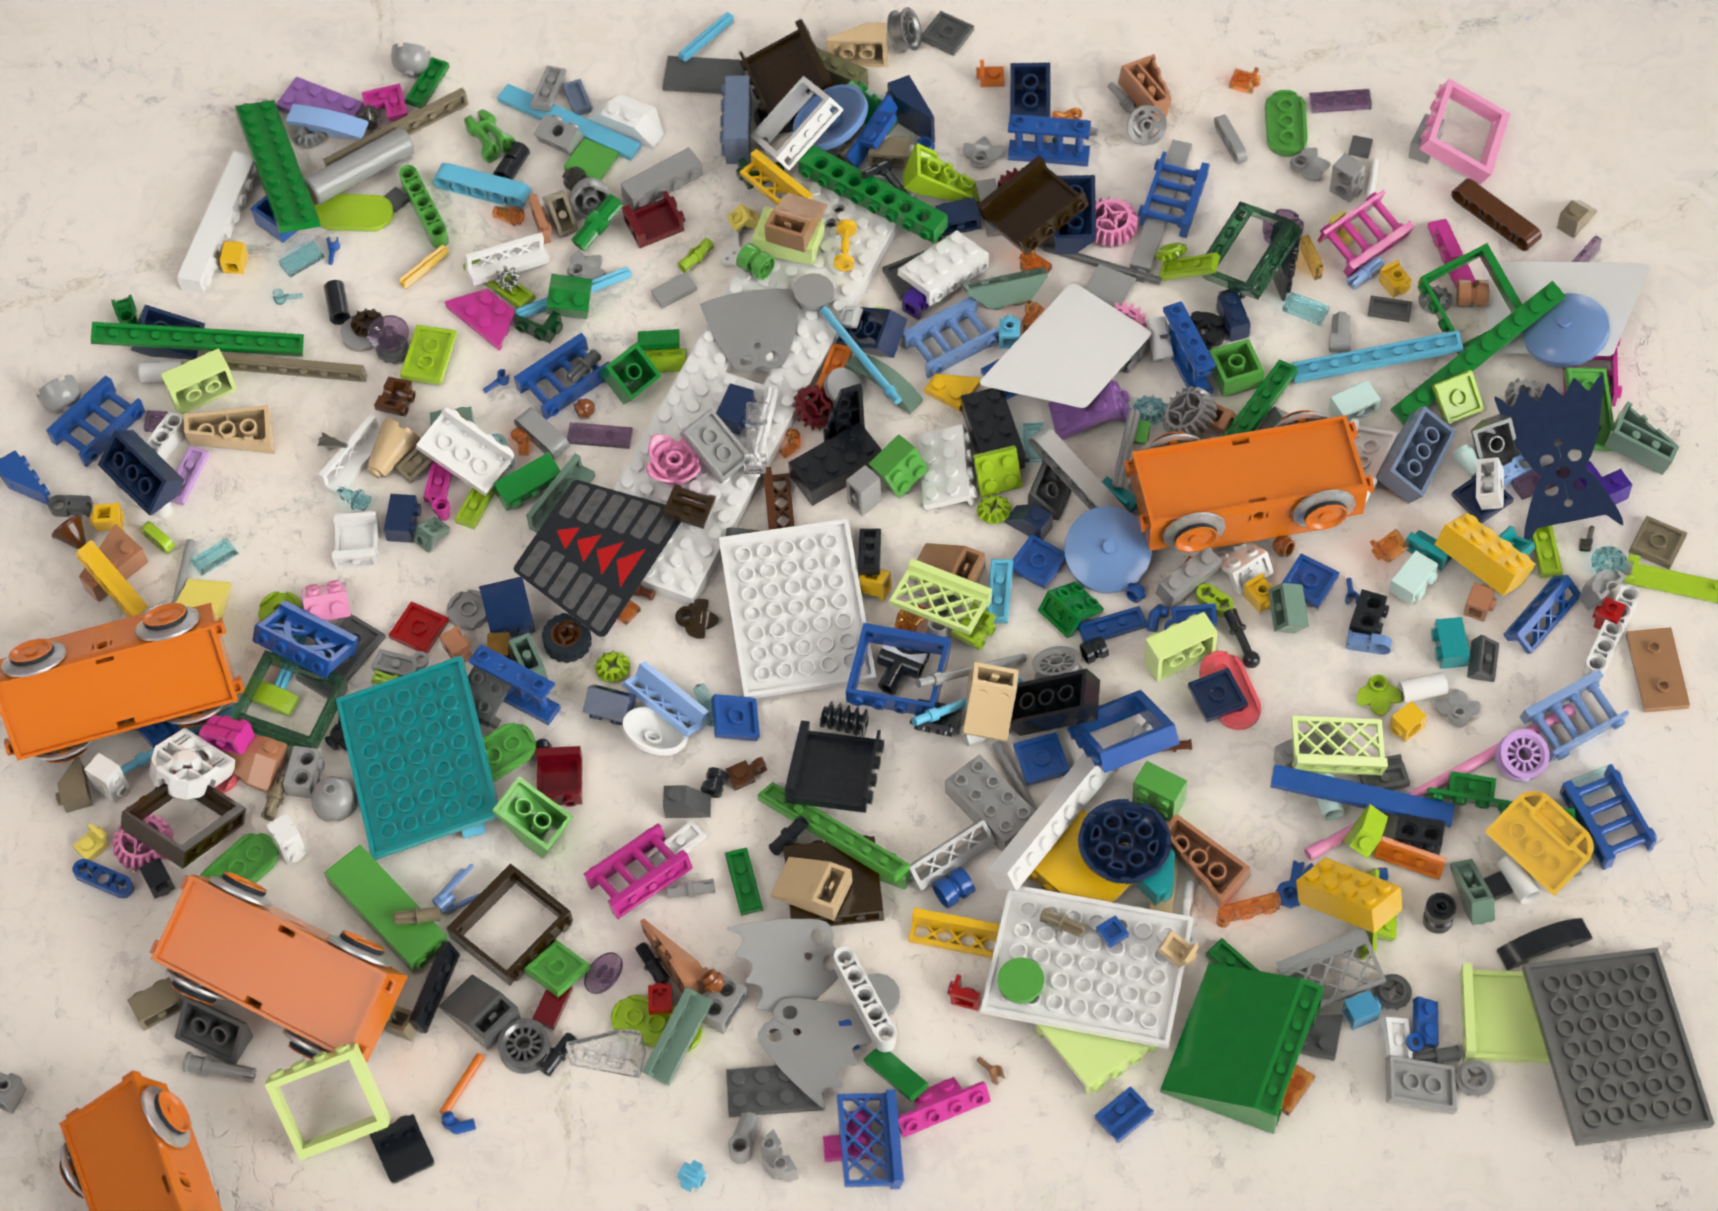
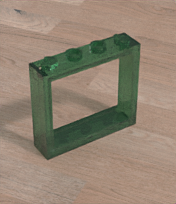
M1240 201L1206 253L1217 252L1219 254L1218 266L1251 216L1281 227L1246 282L1218 271L1201 276L1207 281L1259 300L1303 230L1292 219Z
M265 650L230 718L238 721L244 719L251 724L254 734L283 742L287 746L318 749L338 710L336 699L345 696L349 687L346 678L338 672L329 673L327 678H323L274 652ZM270 665L334 687L310 736L246 714Z

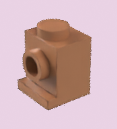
M1215 404L1218 409L1215 412L1217 417L1212 419L1214 425H1210L1208 428L1224 434L1236 418L1234 411Z
M458 625L439 636L442 648L451 659L462 656L464 662L470 659L472 656L469 650L471 644L466 636H462Z

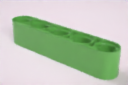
M402 166L399 169L402 188L408 196L409 202L431 245L434 248H438L440 245L446 247L449 243L446 226L414 166Z

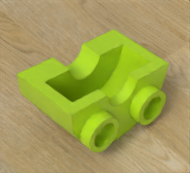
M972 604L969 610L978 609L979 606ZM984 610L970 635L953 629L951 636L981 651L985 645L986 638L988 636L991 637L996 630L997 625L994 624L996 615ZM968 617L964 618L959 624L968 627L970 620Z

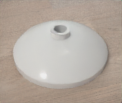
M649 707L635 708L629 711L623 719L622 730L625 737L633 746L645 753L668 756L680 752L687 744L688 737H685Z

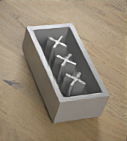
M980 754L945 780V793L974 823L981 818L985 820L996 841L995 845L1002 852L1035 813V810Z

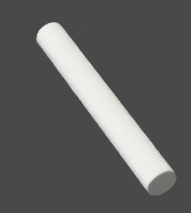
M1377 158L1371 159L1365 202L1366 198L1375 192L1379 166Z

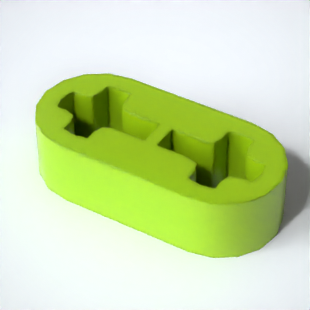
M147 521L140 527L142 534L165 554H168L175 548L174 542L150 521Z
M1203 583L1198 586L1196 590L1197 602L1199 604L1216 603L1217 616L1224 617L1223 613L1226 610L1233 609V599L1209 583ZM1207 592L1210 593V596H1209V595H1206L1205 597L1202 596V593H1204V594H1206ZM1220 605H1228L1227 607L1220 608Z

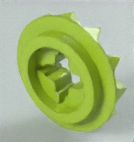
M1175 242L1159 248L1155 253L1157 261L1172 260L1184 255L1188 249L1186 244Z
M990 493L989 497H982L981 502L977 503L978 517L988 524L1001 523L1011 513V504L1008 502L1007 497L1003 498L1000 494L993 496ZM995 504H997V508H995L994 511H992L991 513L990 507H993Z
M612 650L609 653L604 652L600 658L597 657L595 670L601 680L608 683H616L627 677L631 666L628 657L622 652L618 653ZM616 662L617 668L612 667L609 669L608 664Z

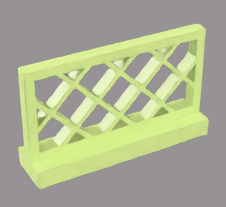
M911 559L908 564V570L889 600V605L970 635L985 608L988 609L991 604L992 589ZM911 579L919 582L920 585L909 587L907 582ZM932 587L939 590V593L929 595L927 589ZM922 590L925 596L914 599L912 593ZM908 594L910 598L906 602L897 600L899 596ZM953 595L960 600L949 603L947 596ZM943 598L945 604L935 607L932 600ZM928 602L930 608L923 610L917 604ZM973 603L979 605L980 607L978 609L969 610L967 604ZM963 605L965 612L955 614L952 608ZM948 609L951 616L941 617L937 612ZM967 617L970 620L968 627L958 622L959 619Z
M1291 717L1294 757L1292 768L1312 773L1383 775L1387 769L1388 763L1384 754L1382 719ZM1297 723H1305L1311 730L1304 735L1298 729ZM1321 724H1328L1334 731L1326 736L1318 727ZM1343 725H1350L1356 732L1349 737L1340 728ZM1366 726H1376V735L1373 738L1363 730ZM1313 732L1323 739L1318 746L1308 739ZM1336 732L1345 740L1340 747L1330 739ZM1358 733L1368 741L1363 748L1352 740ZM1303 741L1313 749L1310 754L1299 753V745ZM1327 743L1335 752L1332 755H1326L1320 748ZM1348 743L1357 751L1354 756H1348L1342 750ZM1371 744L1378 750V757H1371L1364 750Z

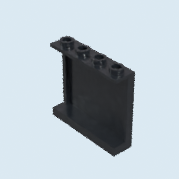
M801 720L785 785V803L866 813L868 804L873 802L874 791H871V788L876 787L877 783L875 770L880 769L881 757L879 753L884 751L885 740L881 739V730H877L876 739L810 731V721Z

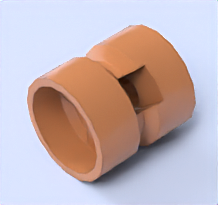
M1458 280L1456 291L1457 306L1469 307L1473 303L1475 307H1487L1489 302V281L1476 280L1472 283L1471 280Z

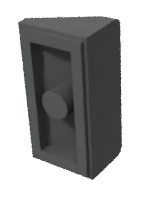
M1482 634L1472 640L1467 672L1468 678L1488 682L1495 681L1499 651L1498 642Z

